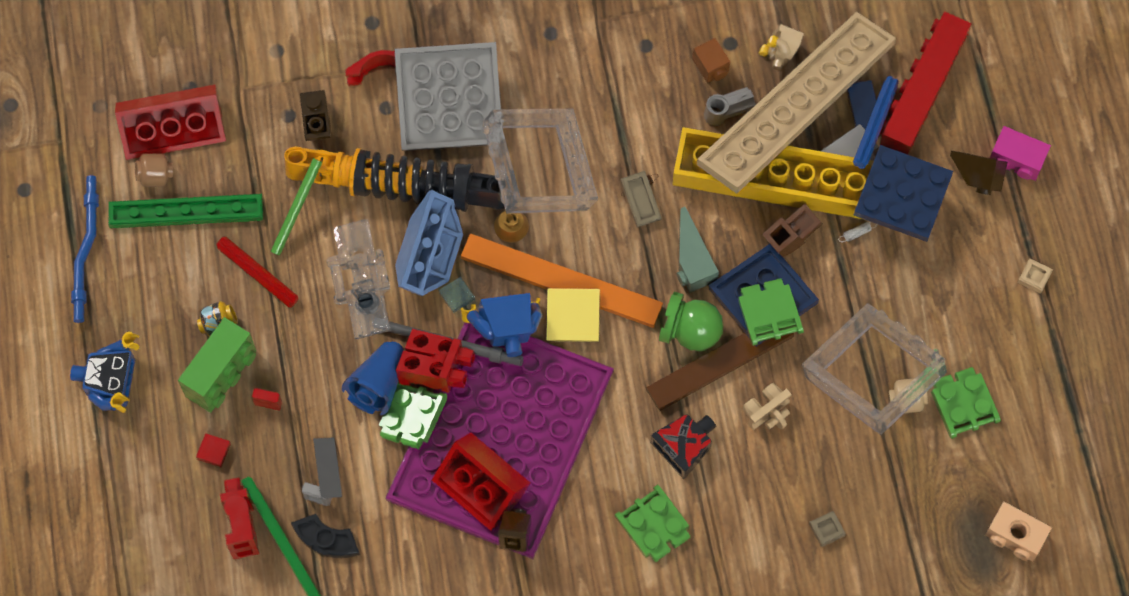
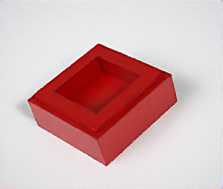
M258 388L253 390L252 400L254 405L280 411L282 400L279 393Z
M205 433L196 459L222 468L231 442Z

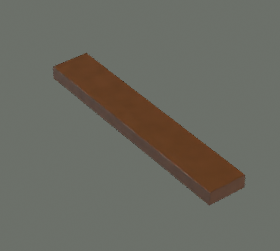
M744 333L647 386L646 391L658 410L662 411L792 339L794 333L782 335L781 339L777 340L775 338L767 339L758 346H752L750 338Z

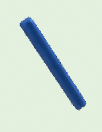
M888 76L883 83L853 160L854 166H858L860 169H864L869 163L899 85L898 79H894L892 76Z

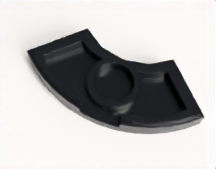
M317 514L291 522L298 538L308 548L318 554L331 558H349L360 555L350 528L342 530L330 528L321 522Z

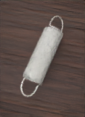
M867 221L845 232L844 237L846 241L849 242L872 230L871 225H869L870 222Z

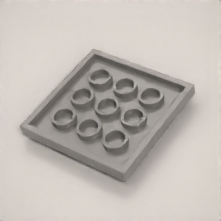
M496 42L395 49L402 151L503 144Z

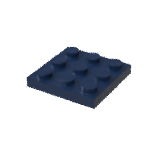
M880 145L854 211V216L927 242L954 171Z
M771 244L709 285L710 292L748 337L749 334L738 302V297L742 296L741 288L759 284L761 291H764V282L781 278L784 285L789 284L799 317L819 302L816 295Z

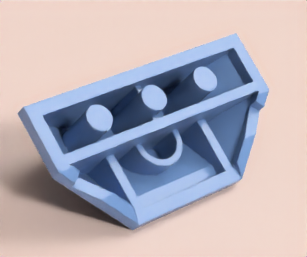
M429 190L410 217L395 264L398 287L423 296L449 281L463 237V231L454 208L455 203L453 199Z

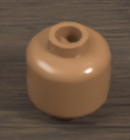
M143 154L139 160L135 161L136 181H140L144 187H163L167 184L168 178L173 177V164L168 162L164 154Z

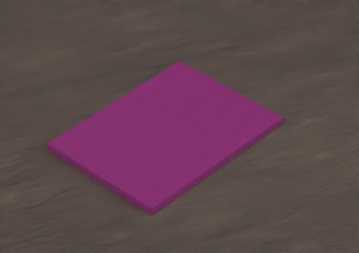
M464 323L457 339L490 348L493 347L490 341L485 339L471 323ZM530 336L528 342L520 343L522 349L521 356H523L521 366L506 362L499 364L489 361L487 357L475 355L472 367L459 366V370L467 371L468 378L465 388L451 387L449 393L443 392L441 389H434L433 393L439 394L442 392L447 394V400L428 443L422 442L419 449L408 447L385 499L388 502L500 546L498 534L501 522L490 531L432 481L433 476L454 442L472 432L531 482L520 501L513 507L525 510L527 514H531L532 522L527 552H513L534 559L614 372V368ZM503 345V346H496V347L504 348V350H505V352H506L505 345Z

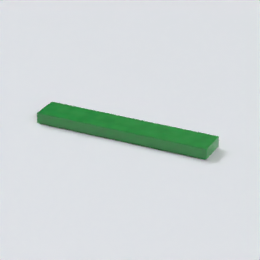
M262 194L109 202L108 226L110 229L263 221Z
M248 476L241 480L244 489H247L252 503L307 596H320L253 479Z

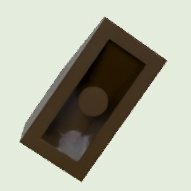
M951 150L950 156L967 186L976 187L977 193L991 195L992 191H1002L1007 161Z
M513 508L511 511L504 510L498 534L500 549L527 552L532 522L531 514H527V511Z

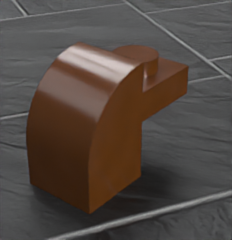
M804 204L787 220L781 217L762 235L781 256H786L805 244L804 240L823 223Z

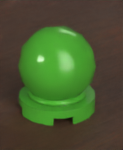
M674 291L665 316H668L665 327H661L659 341L670 344L671 339L676 338L681 346L693 351H704L713 347L723 334L724 327L722 315L717 307L704 300H692L686 303L683 300L684 294Z

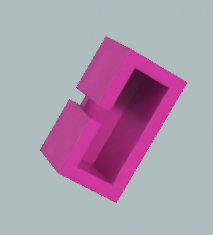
M1003 126L990 158L1007 161L1006 169H1014L1019 177L1036 181L1051 145Z

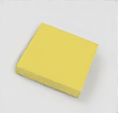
M548 288L546 340L599 342L600 289Z

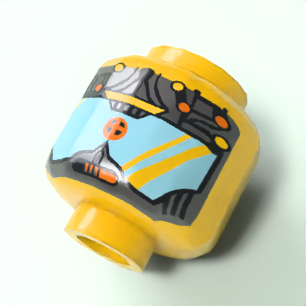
M219 301L203 307L200 311V319L197 320L200 332L202 334L206 333L210 337L224 317L238 324L237 315L232 305Z

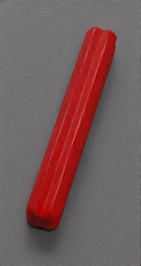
M224 236L217 242L218 250L287 307L292 308L298 302L297 294L230 239Z

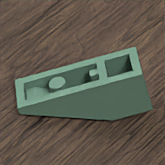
M682 207L680 210L679 272L676 274L681 286H686L689 293L715 282L718 279L719 271L687 208Z

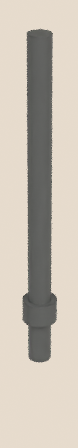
M375 318L373 328L409 337L413 328ZM461 340L463 347L474 350L475 355L489 358L491 362L499 364L506 362L521 366L523 363V356L507 357L504 348L494 346L490 348Z

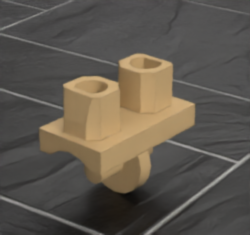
M771 383L762 391V395L768 401L766 405L762 407L755 398L750 399L744 404L743 410L749 418L748 425L752 430H755L766 420L768 421L765 425L768 429L775 425L783 429L787 426L784 418L790 412L787 408L781 409L790 403L789 397L792 394L787 389L782 391L774 383Z

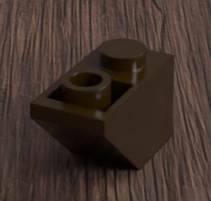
M325 90L300 93L305 141L331 138Z

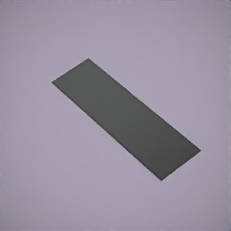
M314 438L321 498L342 497L335 439Z

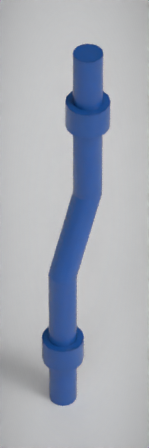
M92 175L86 177V194L84 195L86 234L74 261V290L71 291V303L74 304L75 323L84 322V304L87 303V292L84 290V264L96 237L97 207H99V195L97 194V178Z

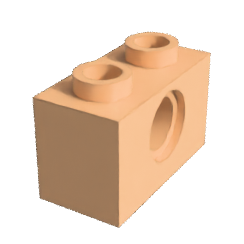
M1003 502L985 536L990 538V542L1001 548L1005 546L1011 549L1018 558L1028 561V559L1034 561L1052 527ZM1011 530H1020L1023 538L1017 539L1013 537Z

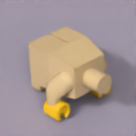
M780 24L768 39L767 44L760 48L759 55L764 57L769 55L770 60L774 61L772 68L782 70L783 65H786L799 48L804 33Z

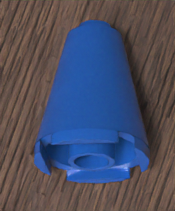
M394 341L384 342L342 384V392L344 393L346 390L349 394L347 399L357 408L367 413L373 414L374 411H382L380 415L386 414L391 407L398 384L396 368L404 348Z

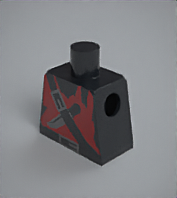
M686 414L651 435L650 443L684 480L710 450L712 440L707 434L716 428V424L708 415H705L696 423Z

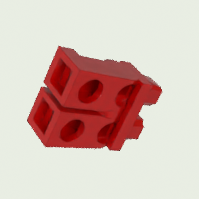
M412 328L405 351H403L396 368L399 384L409 386L410 383L426 385L432 389H441L443 392L448 393L451 387L465 388L468 378L467 371L459 370V366L472 367L475 361V352L472 349L463 347L460 339L454 338L452 340L448 337Z
M240 478L224 480L225 493L220 494V499L231 524L232 533L225 534L229 552L233 560L260 554L254 519L251 511H254L248 491L241 485Z

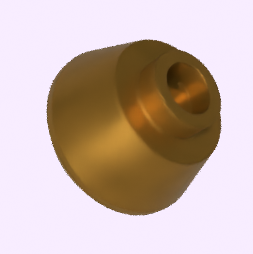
M508 209L496 217L494 230L501 240L509 243L518 242L527 235L529 222L522 212Z

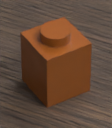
M716 38L693 49L692 60L707 83L713 80L719 81L727 76L730 60Z

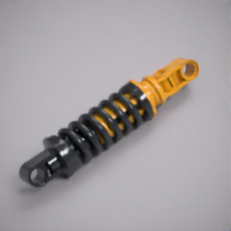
M291 147L284 153L285 173L289 179L303 181L312 159L315 158L322 161V165L314 183L333 185V187L340 188L341 185L349 187L350 196L366 197L372 192L373 196L379 199L386 193V197L392 201L399 196L402 202H409L413 197L414 202L420 204L429 190H433L453 199L455 203L454 208L461 210V212H466L469 205L503 209L509 204V180L501 175L474 173L473 164L457 163L454 165L453 174H448V163L445 161L441 162L440 171L434 172V160H428L426 170H424V167L421 166L420 158L416 157L412 165L407 164L408 158L406 156H401L398 163L394 162L393 154H388L386 161L381 160L379 152H374L373 158L370 159L371 151L362 150V148H356L353 156L345 155L344 152L334 153L326 150H312L301 147Z

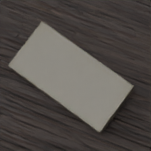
M645 171L620 179L637 228L662 219Z

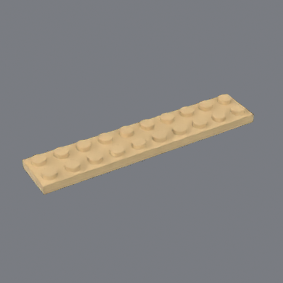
M856 12L698 158L697 165L737 194L895 45L896 38Z

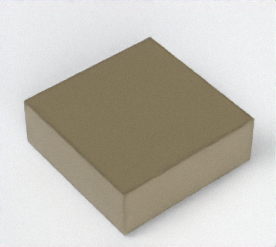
M834 511L809 522L821 548L846 535Z

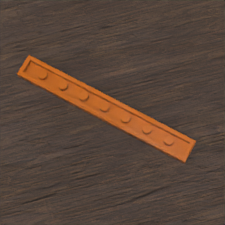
M471 233L461 254L462 260L546 290L548 288L600 289L601 310L651 328L655 327L663 307V302Z

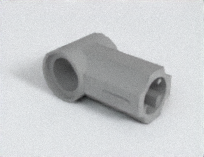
M746 87L726 95L715 94L710 96L706 103L704 119L710 125L717 126L721 125L727 118L750 111L756 105L751 90ZM712 108H718L721 112H714Z

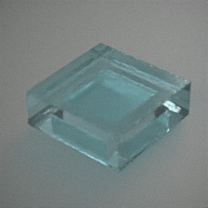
M461 277L439 290V294L453 313L475 300V296Z

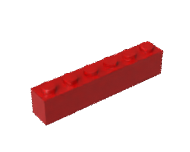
M945 11L941 19H935L930 29L933 35L930 40L927 38L924 40L920 52L923 54L920 60H914L910 69V73L913 74L910 80H904L899 93H902L899 101L894 100L889 110V113L892 114L890 120L884 121L880 131V135H882L880 145L907 155L909 154L969 34L972 23Z

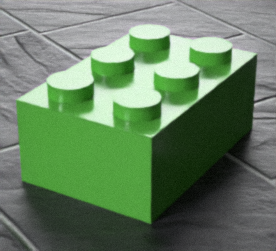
M224 317L178 379L185 397L210 413L215 407L219 408L225 400L227 390L230 386L234 387L238 383L241 371L245 366L251 365L256 357V348L251 334Z

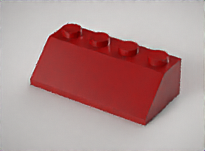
M216 84L122 101L115 104V116L126 160L139 158L143 154H161L226 141Z

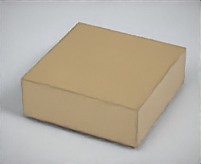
M1029 258L1017 283L1041 294L1053 269Z

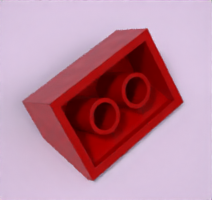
M472 432L454 442L432 478L436 485L490 531L502 521L504 510L511 511L520 501L531 483Z

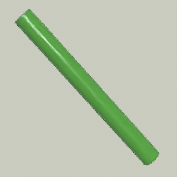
M315 158L312 159L271 249L272 253L276 255L281 254L322 165V161Z

